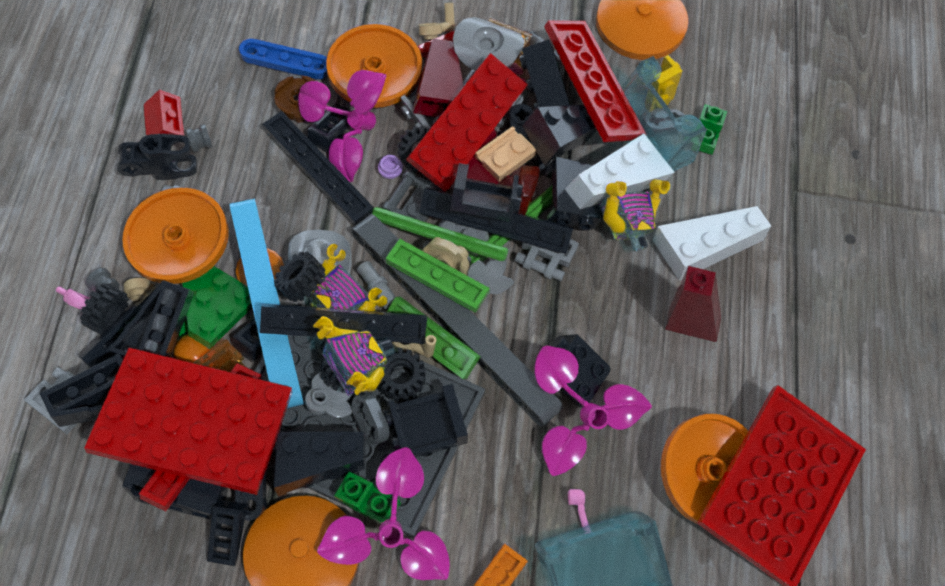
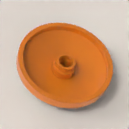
M601 0L597 11L596 25L602 40L615 52L631 59L654 60L671 54L681 45L688 28V14L681 0Z
M381 24L358 26L343 33L332 44L326 61L328 79L333 89L342 98L351 102L352 99L347 94V86L355 72L367 70L386 74L382 92L373 108L387 107L400 102L401 97L404 95L408 97L419 84L422 74L421 53L412 38L399 29Z
M171 188L153 194L134 209L124 227L123 249L133 268L146 279L161 283L163 280L173 284L184 283L205 274L219 261L228 243L229 227L222 208L211 196L192 188Z
M704 414L690 418L673 430L663 448L661 477L665 491L675 508L684 517L696 524L748 432L742 424L730 417L720 414Z
M314 496L290 497L271 505L255 520L245 540L243 565L250 585L350 586L356 575L359 563L352 565L338 564L321 557L317 553V549L330 524L336 519L347 515L335 504Z

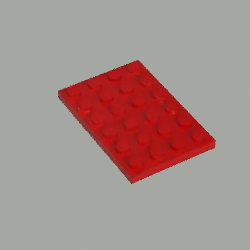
M129 348L84 449L89 454L257 495L293 393L292 387Z
M779 385L774 386L697 524L782 586H797L866 449Z

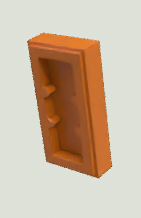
M504 544L474 586H511L528 560Z

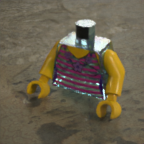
M652 180L650 182L652 195H650L649 191L626 192V183L621 181L609 183L606 186V192L610 197L599 203L604 215L603 219L616 240L630 239L634 252L648 247L645 235L654 231L657 227L655 217L661 200L659 195L668 193L670 189L668 181Z
M331 244L327 248L329 259L324 260L322 263L326 270L324 272L325 277L321 278L323 282L321 285H317L318 289L316 292L314 290L311 291V306L359 311H375V306H385L387 304V297L383 295L376 300L377 296L382 293L381 289L373 288L368 294L340 264L335 265L336 261L340 262L345 259L346 253L341 249L339 254L334 257V251L338 245Z
M322 316L313 326L320 329L317 332L319 339L328 338L326 339L322 354L347 396L353 393L359 395L361 391H375L384 377V369L387 364L386 356L394 353L392 342L389 339L376 342L370 331L367 330L358 332L335 327L329 318Z

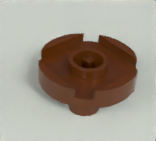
M301 75L302 78L290 76L283 79L276 86L274 92V100L278 112L282 111L289 119H293L297 123H302L305 119L300 113L299 101L294 100V96L299 97L300 89L305 83L315 81L313 78Z

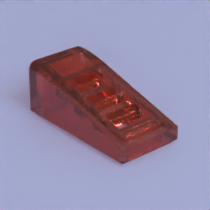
M525 165L520 167L518 184L523 185L519 213L526 214L537 186L540 173L539 167Z

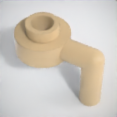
M453 2L444 3V23L419 24V35H424V39L437 38L438 34L442 32L453 31L455 28Z
M133 278L127 280L123 287L124 292L128 294L127 297L137 302L156 283H150L145 278Z
M429 335L426 337L425 344L409 343L408 345H403L400 342H392L396 352H398V348H403L405 353L407 349H410L412 352L415 351L430 358L434 354L437 340L435 336Z

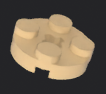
M435 237L422 250L467 275L470 264L467 259L469 256L468 252L464 247L457 246L440 237Z

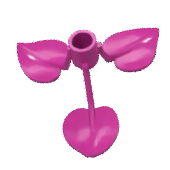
M359 70L351 76L347 86V94L352 99L350 105L355 108L352 112L327 106L326 104L330 99V91L321 82L309 81L300 89L299 110L305 120L309 122L321 120L324 110L348 116L347 122L354 130L344 134L343 139H335L329 149V161L349 182H353L363 157L362 145L356 138L351 136L361 134L362 130L369 131L374 128L376 117L370 110L375 106L382 92L386 79V74Z
M546 345L541 348L535 360L534 373L538 385L550 394L558 392L563 387L567 393L583 406L580 411L582 425L573 427L571 431L564 426H556L550 429L543 438L541 447L549 473L552 476H556L574 467L586 452L587 441L582 435L576 434L577 431H588L590 427L603 429L607 424L617 430L627 429L649 411L652 405L642 393L624 384H616L606 389L603 395L605 405L599 406L594 403H588L567 385V383L574 381L578 374L579 366L575 356L565 349Z
M404 447L392 452L383 460L377 470L376 485L378 490L383 494H393L391 517L380 525L379 533H365V526L358 518L352 516L340 517L333 521L325 532L317 549V553L321 557L338 564L352 565L360 563L371 553V544L367 538H374L376 541L380 540L388 548H394L400 544L409 545L403 549L400 559L404 572L410 577L418 580L448 579L450 568L449 556L442 539L437 534L426 530L418 532L413 541L403 538L402 526L396 521L398 495L403 498L413 497L421 490L424 483L423 469L409 448Z

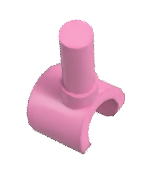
M570 489L568 491V505H577L582 529L588 528L589 524L584 507L585 494L580 489Z

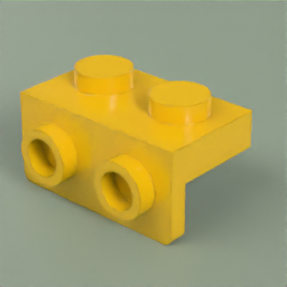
M669 55L663 58L659 74L653 78L646 102V106L651 112L659 107L664 108L674 99L683 72L680 65L673 61Z

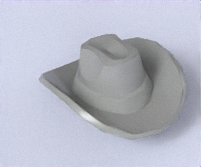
M472 17L463 19L456 26L453 43L455 53L459 59L469 68L477 70L490 53L505 66L509 67L521 54L524 39L520 33L484 19Z
M308 230L292 237L288 250L289 260H292L293 255L296 254L298 256L299 252L305 253L307 251L322 265L324 260L329 259L327 248L331 244H336L338 247L334 251V257L339 254L341 249L346 253L344 260L336 261V268L340 265L341 267L338 269L350 276L352 254L350 244L344 236L334 231ZM337 270V273L348 281V278ZM333 274V276L339 279L344 286L346 285V283L342 281L336 274ZM330 276L329 279L335 283L336 281Z

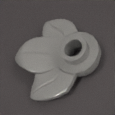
M492 259L486 264L477 260L469 267L467 272L470 278L489 287V294H500L514 284L512 279L503 275L507 264L506 260L498 261Z
M319 372L312 379V389L307 392L305 397V405L308 410L316 415L327 413L334 418H343L352 414V408L346 401L351 398L354 392L350 394L342 393L341 387L337 391L333 390L334 384L328 387L325 384L326 379L322 380L321 378L322 372ZM315 398H320L323 401H317Z

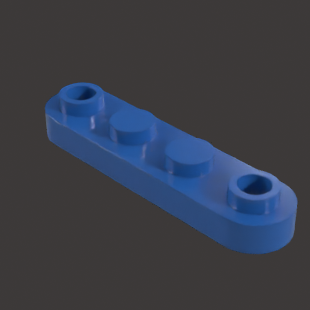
M246 39L239 46L240 56L247 63L308 76L314 79H324L328 76L327 57L325 55L257 39Z

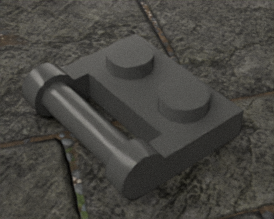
M407 169L402 175L403 180L390 200L386 201L381 208L427 222L430 216L419 213L424 190L426 187L439 191L443 190L436 184L419 177L412 170ZM411 185L416 187L402 210L398 209L397 206Z

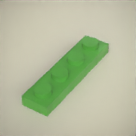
M402 239L398 240L386 257L388 265L474 313L478 311L489 294V287Z
M395 297L387 310L388 313L425 315L402 297ZM427 317L426 337L433 335L437 340L433 357L462 379L468 378L481 356Z

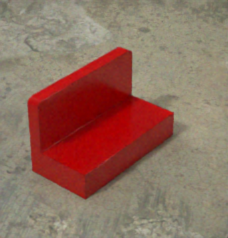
M159 89L144 103L146 135H184L181 98Z

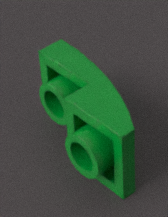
M705 104L689 148L713 155L728 111Z
M348 472L334 495L335 498L380 525L385 520L390 519L392 495L381 493L373 483ZM397 499L398 510L399 506L401 505L400 499Z

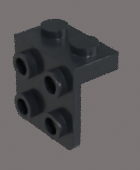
M578 334L558 336L552 342L551 347L562 348L571 352L578 361L579 366L577 377L571 383H567V385L581 398L590 403L610 373L611 368ZM563 387L560 389V390L563 391L578 407H580V408L583 407L576 399H574L569 393H567V392L563 389Z

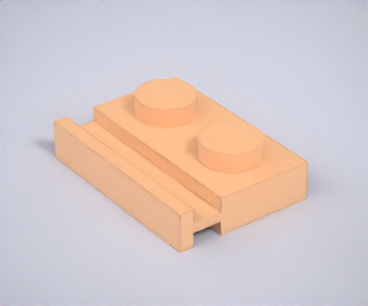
M512 126L477 151L475 159L477 161L480 160L483 163L482 166L500 182L534 157L537 151Z

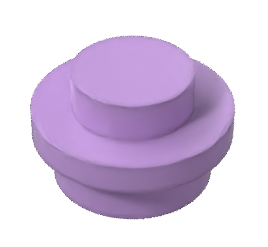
M394 155L384 156L378 164L380 175L387 179L398 177L403 170L401 160Z

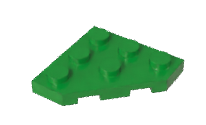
M215 266L200 277L182 283L184 288L194 292L186 315L188 336L208 349H211L253 308L248 286Z

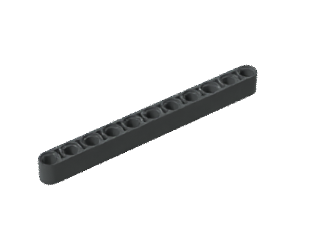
M368 215L351 228V233L356 241L443 329L481 356L477 364L536 424L541 427L545 426L563 409L560 400L554 394H550L540 388L535 375L469 309L386 263V257L399 239L375 215Z

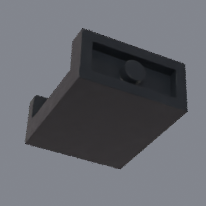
M555 157L545 168V176L552 178L553 209L547 215V221L588 231L592 230L603 220V210L600 204L580 209L565 190L579 174L593 165Z
M459 163L450 210L512 222L513 213H519L523 185L518 184L519 175H514L511 186L467 178L469 165Z
M453 384L442 386V392L399 404H395L394 400L388 401L389 410L384 412L388 426H394L396 436L391 437L395 451L407 447L416 458L468 443L467 429Z

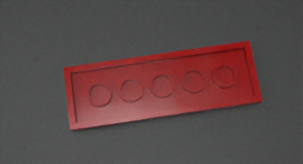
M548 20L544 28L603 142L632 141L642 134L646 135L586 21Z
M490 53L406 160L446 192L456 180L459 163L468 164L528 84Z

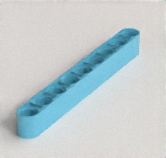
M255 198L229 204L269 382L292 387L293 393L287 409L304 405L288 336L260 333L262 304L280 305Z

